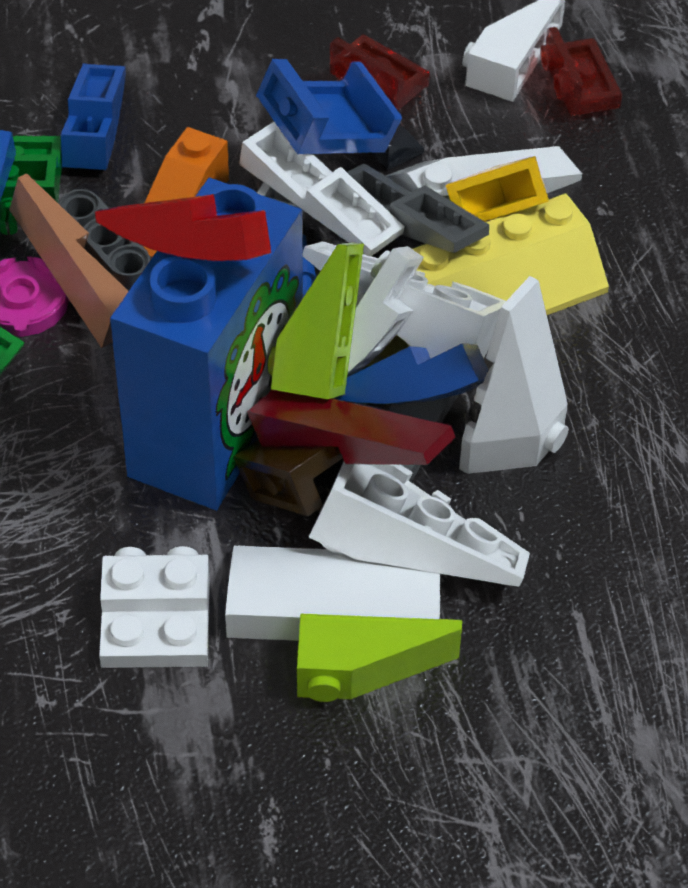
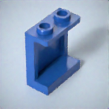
M272 59L256 94L297 154L385 152L402 119L399 111L362 62H352L344 79L341 81H302L287 59Z

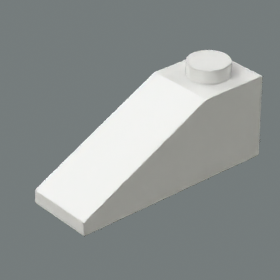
M538 0L485 27L477 41L468 44L463 56L462 64L464 67H467L466 86L513 102L562 26L565 0Z

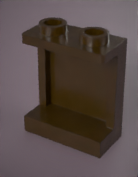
M259 440L233 456L251 499L305 516L311 515L324 506L313 478L343 459L339 447H261Z

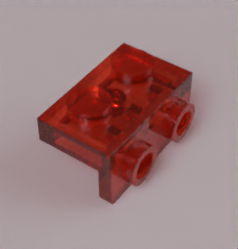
M557 27L547 28L546 45H542L540 48L542 67L545 71H550L554 79L556 97L558 100L564 101L570 116L620 108L622 93L595 39L590 38L564 43Z
M364 34L351 44L338 37L330 43V73L339 80H343L352 62H362L397 110L401 109L429 85L430 72Z

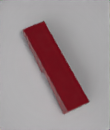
M271 390L247 411L261 447H339L345 464L428 465L455 438L451 425L337 399H323Z

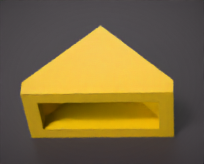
M536 156L497 165L446 184L450 201L484 222L549 202Z

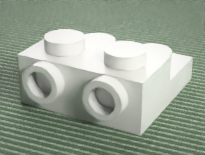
M180 546L169 550L167 555H146L139 548L125 547L119 549L115 556H103L100 597L102 608L99 656L101 668L208 667L210 585L208 555H198L196 550Z

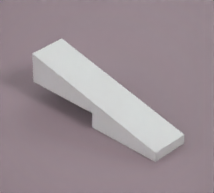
M272 122L242 142L240 166L347 242L364 244L363 253L365 255H374L403 234L405 226L342 167L331 172L313 154H297L275 122Z

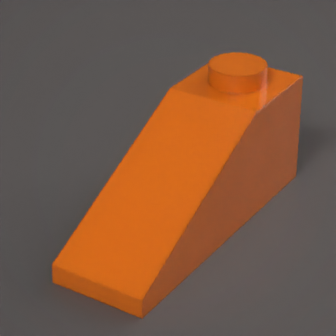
M187 127L166 154L145 203L195 197L208 178L227 183L229 180L228 141ZM143 246L150 255L151 260L157 251Z

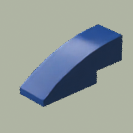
M82 65L68 98V118L61 132L62 167L107 170L120 117L126 66Z
M462 343L433 358H430L426 348L409 346L348 376L345 395L332 399L354 403L408 404L435 401L476 389L484 382L489 370L478 345Z

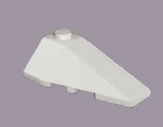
M343 462L309 538L320 542L327 550L338 554H345L356 560L517 587L520 586L524 578L530 555L528 551L481 519L469 518L465 520L449 506L451 499L439 490H436L430 496L411 483L409 480L413 473L402 465L345 464Z

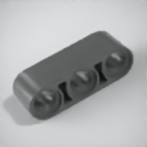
M85 189L69 191L62 196L59 205L89 232L84 249L129 291L150 262V255L142 245L125 239L96 222L95 211L109 209L98 195Z

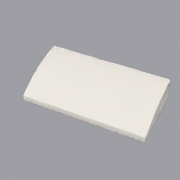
M234 546L225 612L227 638L299 641L300 613L440 619V574L356 560L345 554L334 553L327 549Z

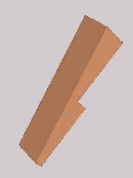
M27 173L18 177L9 210L100 347H105L113 342L110 317L129 291L84 249L89 232Z

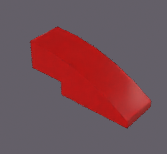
M214 194L125 205L95 211L96 222L117 235L152 250L183 258L210 261L249 260L271 253L265 210L217 216Z

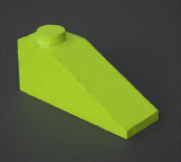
M353 242L336 246L278 336L276 345L271 349L268 359V372L272 376L271 390L323 399H332L345 395L364 244Z
M300 613L297 697L311 698L320 702H330L336 699H353L458 659L462 620Z

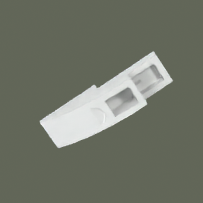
M408 246L393 248L391 252L388 250L383 252L370 272V275L374 277L371 285L365 294L360 292L357 295L347 377L361 371L379 355L398 334L414 311L398 298L424 257Z

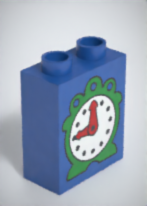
M208 178L196 196L214 194L217 216L265 210L271 253L249 260L210 261L183 258L157 251L110 317L127 477L217 511L240 474L233 456L259 440L247 411L271 391L272 376L268 372L269 354L276 345L278 336L303 299L302 209L259 195L253 189L243 185L227 184Z

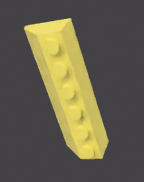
M567 193L549 199V202L486 222L489 224V235L455 253L429 244L413 248L414 251L424 257L417 271L424 272V277L428 279V284L434 286L444 285L451 287L453 281L507 301L525 280L531 276L539 280L547 315L608 293L609 289L591 225ZM396 335L383 351L363 369L410 345Z

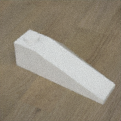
M559 146L425 161L386 175V177L410 192L427 186L450 200L446 184L497 165L536 156L547 193L581 181L582 173Z
M323 241L304 247L302 256L321 271L336 245ZM363 254L358 294L360 292L365 294L374 280L370 272L378 258ZM416 270L398 298L414 311L397 335L411 347L426 348L430 358L462 343L478 345L484 358L490 346L500 308L506 301L453 281L451 287L428 284V279L424 277L425 273Z
M529 276L500 308L486 359L494 364L489 369L484 382L477 387L474 401L482 405L477 423L470 421L466 424L462 437L459 469L467 474L537 466L549 451L553 453L558 451L568 434L569 428L565 425L568 403L539 280Z

